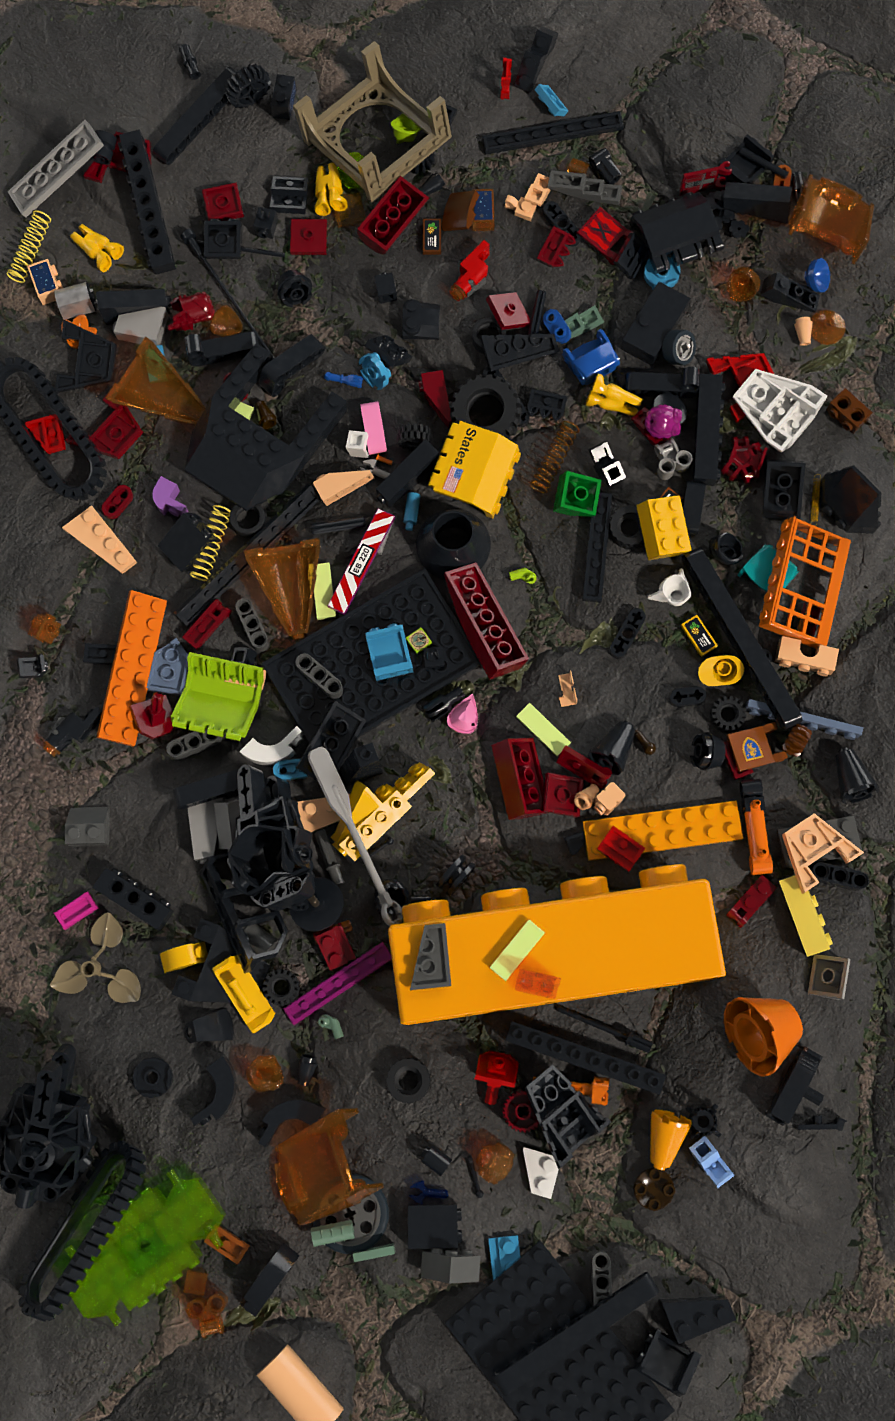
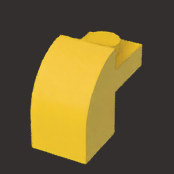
M205 942L186 944L160 953L164 973L205 963L208 956Z

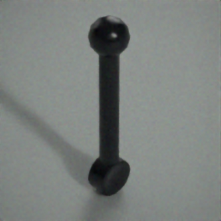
M387 838L385 843L368 853L371 857L387 845H392L394 842L393 838ZM360 856V857H359V862H360L361 864H364V862H363V860H362V858H361V856Z
M469 1155L468 1160L477 1190L476 1197L482 1198L484 1193L479 1186L472 1155Z

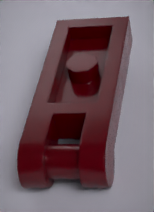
M216 599L182 638L198 651L221 623L231 615L232 610L228 607L225 608L222 602ZM215 611L220 613L217 617L213 614Z
M567 745L563 748L556 762L589 783L597 785L600 789L605 788L607 779L612 775V771L609 768L601 767Z
M761 875L726 913V916L730 919L733 918L737 922L736 925L742 928L777 887L765 876ZM739 909L745 912L743 917L737 912Z

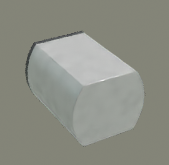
M88 282L54 290L57 306L63 320L97 311V300Z

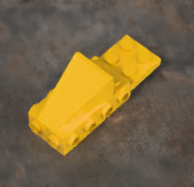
M420 762L414 764L409 768L407 775L400 777L394 783V787L387 783L381 785L375 791V795L358 780L354 783L349 796L352 819L366 849L374 844L412 807L407 800L435 774L431 768ZM340 819L336 832L331 836L334 841L332 845L344 857L348 855L356 861L360 857V853L345 822Z

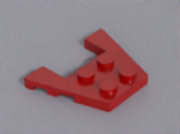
M764 353L740 355V357L723 356L714 359V357L706 359V364L711 374H718L730 369L739 388L755 369L774 374ZM737 403L730 406L729 410L736 423L746 416Z

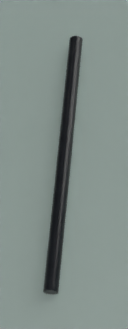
M197 240V244L204 246V241ZM241 247L243 252L285 258V253Z

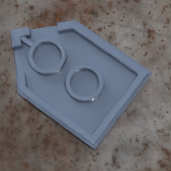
M177 638L154 653L146 687L148 690L181 696L188 674V654Z

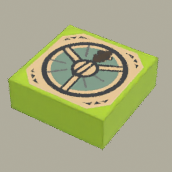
M422 628L406 637L407 642L416 654L432 644V641Z

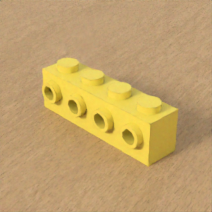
M796 875L780 880L781 888L806 956L809 957L830 950V945L833 942L830 934H825L823 926L826 924L822 914L818 915L815 908L819 906L815 895L811 896L809 890L803 894L801 893Z

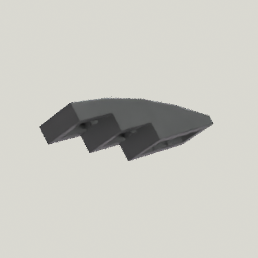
M551 170L547 186L549 189L566 195L613 205L620 204L623 190L621 185L605 184L604 180L586 178V174Z

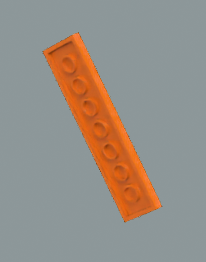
M133 590L129 591L96 738L131 747L136 745L139 730L129 707L146 699L148 690L146 687L154 653L157 649L167 600Z

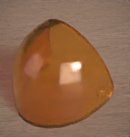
M227 305L222 306L215 312L210 323L212 333L221 337L240 334L243 329L240 318Z

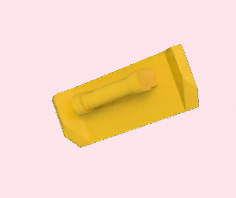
M237 955L230 956L213 967L212 970L252 1033H256L271 1023L275 1012L250 972L244 973Z

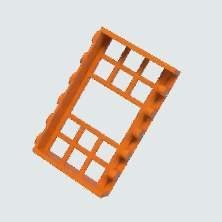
M794 516L784 520L780 528L781 535L776 545L777 551L772 562L773 568L768 579L769 585L764 596L763 610L759 616V627L785 637L801 640L802 644L817 649L819 645L827 646L851 540L797 519ZM796 529L806 533V539L796 536ZM811 536L821 539V546L811 542ZM794 540L805 544L802 556L791 552ZM826 543L837 546L836 552L825 548ZM809 546L820 550L817 562L807 559ZM824 552L835 556L832 568L822 565ZM790 557L831 573L824 604L783 588ZM781 593L792 596L790 609L779 605ZM797 599L807 602L805 615L794 611ZM812 605L822 608L820 621L809 617ZM777 610L788 613L786 626L775 622ZM793 616L803 619L801 632L790 628ZM808 621L819 625L816 638L805 634Z

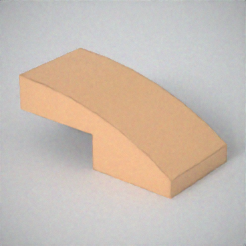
M538 173L524 200L541 207L551 191L547 187L549 177Z

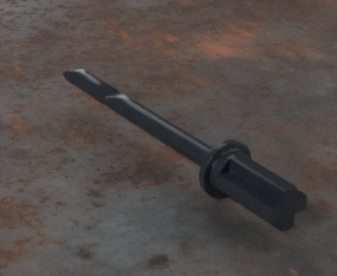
M557 1006L556 1011L626 1040L625 1046L628 1044L649 1053L652 1047V1041L633 1034L631 1030L628 1035L562 1006Z

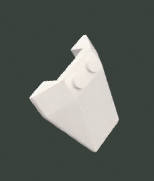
M758 369L752 372L733 395V399L763 439L781 453L794 444L813 421L827 398L826 394L812 385Z

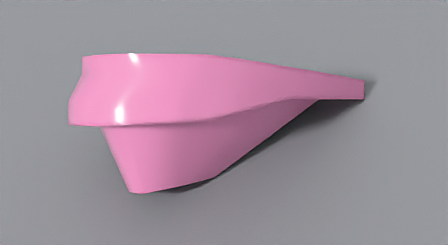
M473 694L456 705L447 717L448 727L457 733L471 734L477 728L478 713Z

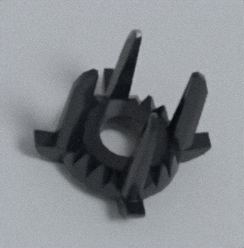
M714 1104L711 1108L701 1106L694 1110L689 1106L686 1107V1110L690 1113L688 1119L692 1122L690 1127L692 1132L688 1136L691 1140L697 1135L704 1137L713 1133L718 1138L722 1135L716 1129L718 1123L716 1109L718 1105ZM700 1116H706L709 1119L707 1127L702 1128L698 1125V1118Z

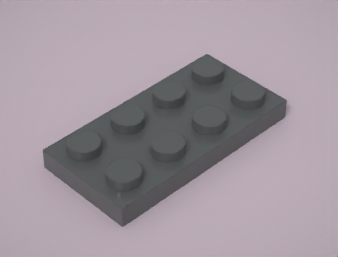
M854 816L825 821L862 850ZM793 827L776 830L785 869L792 868L793 866L782 834ZM834 848L812 864L841 859V856Z

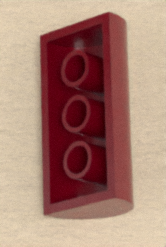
M400 176L358 227V236L370 249L376 253L385 254L426 204L429 197Z

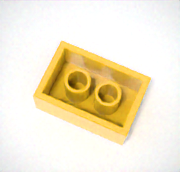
M680 495L650 499L636 505L648 560L679 556L692 551Z

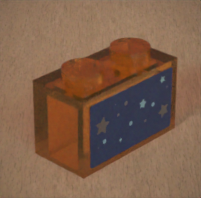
M472 189V191L476 190L480 195L475 207L472 209L476 214L472 223L473 231H494L493 189Z

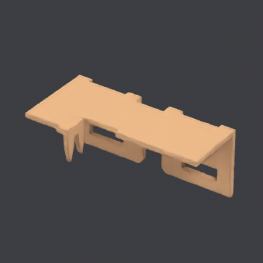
M570 670L568 674L558 675L561 691H563V696L559 697L561 707L577 704L575 688H573V692L571 689L574 682Z

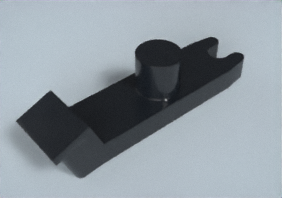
M812 1116L813 1124H796V1130L837 1129L842 1131L847 1120L836 1117L834 1124H822V1116Z

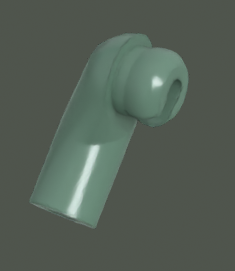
M330 1015L319 1017V1026L332 1030L334 1039L344 1037L337 1018Z

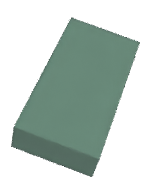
M392 1243L373 1247L362 1252H353L354 1262L393 1255L396 1252L395 1245Z

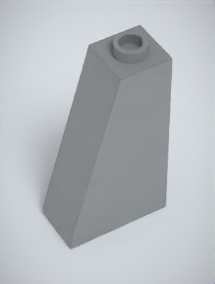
M226 797L188 808L194 860L200 861V864H205L208 857L215 856L218 853L219 842L214 803L225 800Z

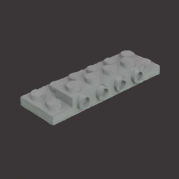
M86 120L79 124L8 191L24 217L30 215L104 146Z

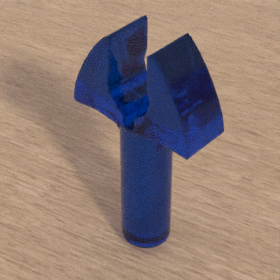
M424 1180L410 1186V1188H419L423 1191L420 1195H409L419 1204H423L425 1197L448 1198V1190L426 1188Z

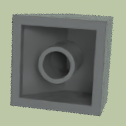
M110 807L70 808L65 823V844L70 847L109 846Z

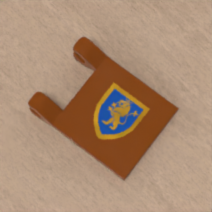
M775 722L726 735L739 772L781 762L788 758L785 751L772 755L765 734L772 733L778 729Z

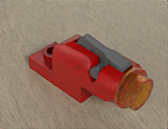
M483 240L460 263L461 275L449 291L455 300H464L486 284L488 265L484 261L490 254V244L487 241Z

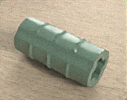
M352 1219L312 1227L311 1237L313 1246H325L330 1243L335 1244V1242L355 1239Z

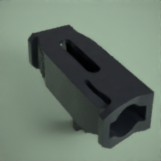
M807 1047L799 1048L772 1099L771 1106L765 1114L766 1117L783 1126L790 1123L803 1097L818 1106L822 1103L824 1095L809 1087L823 1058L821 1055Z

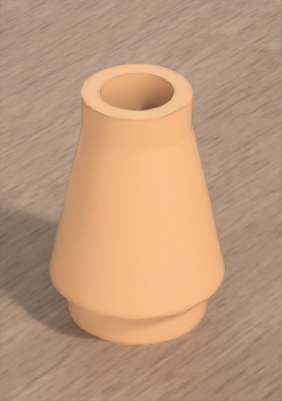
M810 317L797 318L794 326L801 346L811 344L813 322L810 320Z
M591 784L586 789L577 793L574 800L575 805L581 810L591 808L599 793L598 786Z

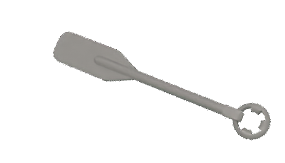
M324 747L311 750L308 754V760L330 807L345 822L379 894L378 898L382 904V919L388 926L402 923V908L391 899L388 891L386 892L352 819L349 795L329 752ZM390 906L394 907L393 909L397 915V919L391 921L387 913V908Z

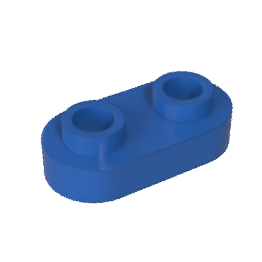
M555 309L546 311L543 316V322L550 334H554L556 342L560 344L568 342L571 338V330L562 315ZM551 316H554V319L552 321H549V318ZM563 330V334L559 336V331Z

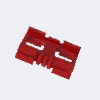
M503 58L501 99H509L512 59Z

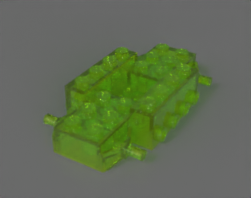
M172 1169L166 1174L173 1183L167 1200L158 1187L153 1189L148 1187L140 1193L141 1197L139 1199L129 1201L130 1206L128 1209L121 1211L123 1217L120 1222H113L116 1226L113 1233L107 1232L106 1236L109 1239L105 1246L101 1244L98 1246L102 1250L98 1257L92 1256L91 1259L94 1261L92 1267L84 1269L87 1275L83 1281L77 1280L79 1285L75 1293L70 1291L69 1293L84 1318L107 1316L114 1327L122 1322L115 1312L120 1300H122L128 1311L135 1306L141 1308L150 1301L148 1296L152 1293H155L157 1296L167 1288L165 1284L168 1281L172 1280L174 1283L183 1276L181 1271L187 1267L191 1270L200 1263L199 1258L203 1254L194 1241L209 1238L217 1249L224 1245L217 1234L226 1213L202 1177L183 1180ZM142 1241L150 1242L151 1249L149 1252L142 1251ZM73 1245L65 1249L70 1259H72L76 1252Z

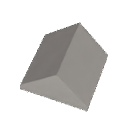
M815 954L808 994L835 1000L844 999L850 959Z

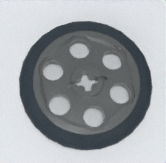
M358 1174L336 1176L329 1180L315 1197L312 1207L313 1226L326 1225L325 1221L328 1216H334L337 1222L351 1220L350 1217H345L347 1202L350 1210H355L356 1212L353 1215L355 1239L335 1242V1244L330 1243L326 1244V1246L342 1254L366 1251L381 1239L386 1230L389 1220L387 1199L379 1186L365 1176ZM356 1187L359 1190V1196L356 1199L348 1196L349 1188ZM331 1195L339 1196L340 1204L333 1207L329 1204V1197ZM372 1200L375 1203V1209L372 1212H367L364 1209L365 1201ZM368 1221L371 1223L372 1230L369 1233L362 1232L360 1228L362 1222Z

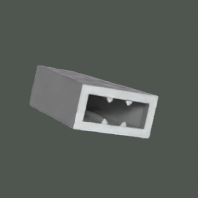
M165 307L118 315L117 321L113 324V332L118 340L151 347L161 344L169 315Z
M239 796L214 803L219 849H228L229 851L236 839V818L240 815Z

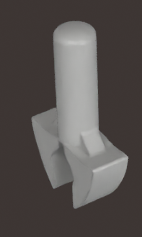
M377 460L363 461L364 465L371 467L370 471L373 475L383 479L390 475V473L377 468Z

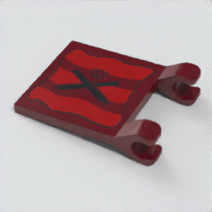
M601 207L577 232L579 236L605 256L612 265H614L613 262L618 255L611 251L612 247L622 236L626 240L629 233H634L626 229Z

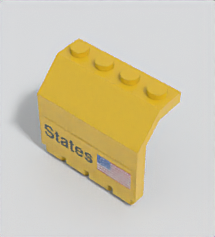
M460 421L459 424L452 423L448 436L452 437L453 440L446 438L441 453L445 454L446 457L439 455L434 468L435 471L440 473L433 472L428 485L434 488V492L471 504L484 511L486 517L493 519L494 515L500 511L501 497H505L508 487L506 484L508 479L511 480L513 477V466L520 459L521 452H519V447L499 433Z

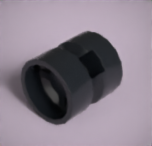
M96 130L95 133L104 146L90 159L99 164L109 165L113 157L112 151L115 149L117 138L109 132Z

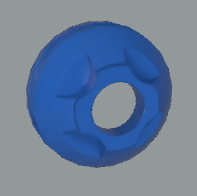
M823 258L813 260L804 274L807 286L814 292H825L829 287L830 270Z

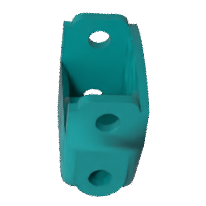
M765 544L745 564L737 576L741 577L746 573L756 585L767 592L768 579L772 572V562L776 556L777 549L772 545ZM790 560L783 588H786L799 573L797 566Z

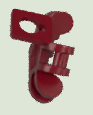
M736 436L732 437L733 450L728 463L721 470V474H726L732 482L741 472V478L747 484L750 482V479L760 477L759 470L764 458L767 456L768 448L765 447L762 452L760 442L749 445L748 436H743L740 439H737ZM732 464L738 467L735 471L730 468ZM750 466L751 471L747 472L746 468Z

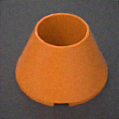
M737 997L727 1003L725 1007V1031L729 1043L733 1042L738 1051L736 1053L738 1059L756 1075L765 1077L775 1073L803 1034L802 1022L795 1008L784 999Z

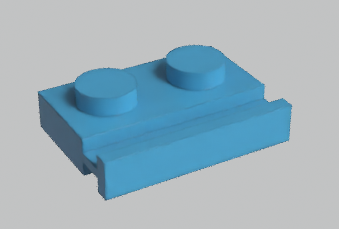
M518 1235L488 1238L493 1280L520 1257Z

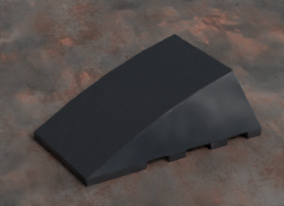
M550 1065L524 1088L556 1165L560 1169L574 1157L572 1153L590 1136L600 1133L611 1121L607 1117L604 1118L594 1104L590 1105L584 1099V1095L580 1091H576L571 1086L572 1083L554 1065Z

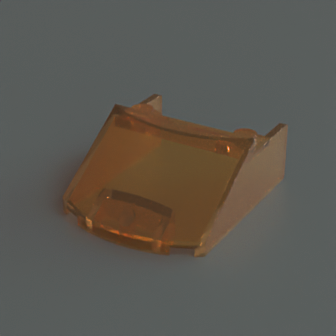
M810 174L789 221L790 228L788 234L792 235L794 230L811 234L841 248L844 254L852 255L851 263L855 265L869 241L874 204L871 202L868 205L861 200L863 197L861 194L838 182L824 177L820 180L812 179L813 175Z
M358 1108L337 1109L275 1146V1151H278V1163H275L278 1188L288 1212L294 1214L298 1219L297 1223L299 1225L311 1223L359 1204L362 1199L384 1188L383 1183L366 1185L363 1179L353 1180L341 1141L348 1135L346 1120L359 1113Z

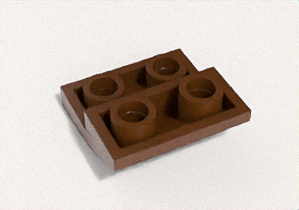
M476 190L450 194L443 214V231L469 229L476 216L472 209L475 207L476 201L480 196Z

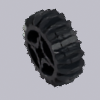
M249 64L247 67L243 66L241 70H237L235 74H232V77L228 79V83L225 84L226 88L224 91L228 101L235 108L239 107L240 109L243 107L248 108L250 105L253 106L256 102L258 103L260 99H264L263 96L267 95L268 90L271 88L269 74L261 65Z

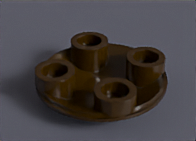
M649 1168L641 1172L634 1183V1195L641 1206L652 1211L665 1208L675 1194V1187L671 1177L665 1171L656 1168Z

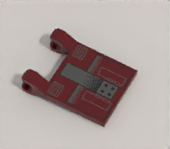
M725 161L718 167L684 173L679 196L689 192L697 193L711 189L725 190L726 184L722 185L720 183L725 182L726 178L719 177L717 179L718 174L727 176L732 173V169H725V167L730 166V162Z

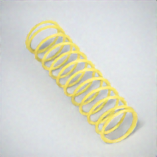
M37 210L33 211L34 215H31V217L40 223L47 224V227L43 228L35 221H29V224L44 230V234H41L32 227H26V229L32 234L41 236L42 239L38 240L29 233H24V236L32 241L39 242V246H35L26 239H21L22 243L36 248L37 251L33 252L23 245H18L22 251L33 254L34 258H30L23 252L16 251L18 256L30 260L31 264H33L32 260L36 258L35 254L38 253V247L41 246L40 241L44 239L45 229L49 228L48 223L51 222V218L47 214ZM35 212L44 214L50 220H44L40 216L35 215ZM13 257V260L21 265H31L20 258ZM11 263V267L25 272L26 276H22L11 269L6 274L12 280L24 283V278L28 276L27 272L29 270H24L19 265ZM8 273H10L13 276L22 278L24 281L16 280L12 278Z
M214 505L213 508L216 511H211V513L225 517L228 521L222 522L216 518H209L213 522L223 524L225 528L220 529L214 525L207 524V527L220 530L223 535H216L214 533V536L218 537L221 541L210 542L215 543L219 548L205 547V549L213 550L216 555H209L205 552L200 553L201 555L211 557L214 562H207L201 558H196L197 561L207 563L212 567L206 569L194 564L195 568L209 573V575H202L191 571L190 575L198 580L207 581L206 579H209L208 577L211 576L208 570L213 569L211 564L216 562L214 559L218 555L216 550L220 549L219 543L223 542L221 537L225 535L223 530L227 529L225 524L229 523L227 517H230L231 510L220 505ZM215 507L223 508L227 510L229 513L222 512L216 509Z

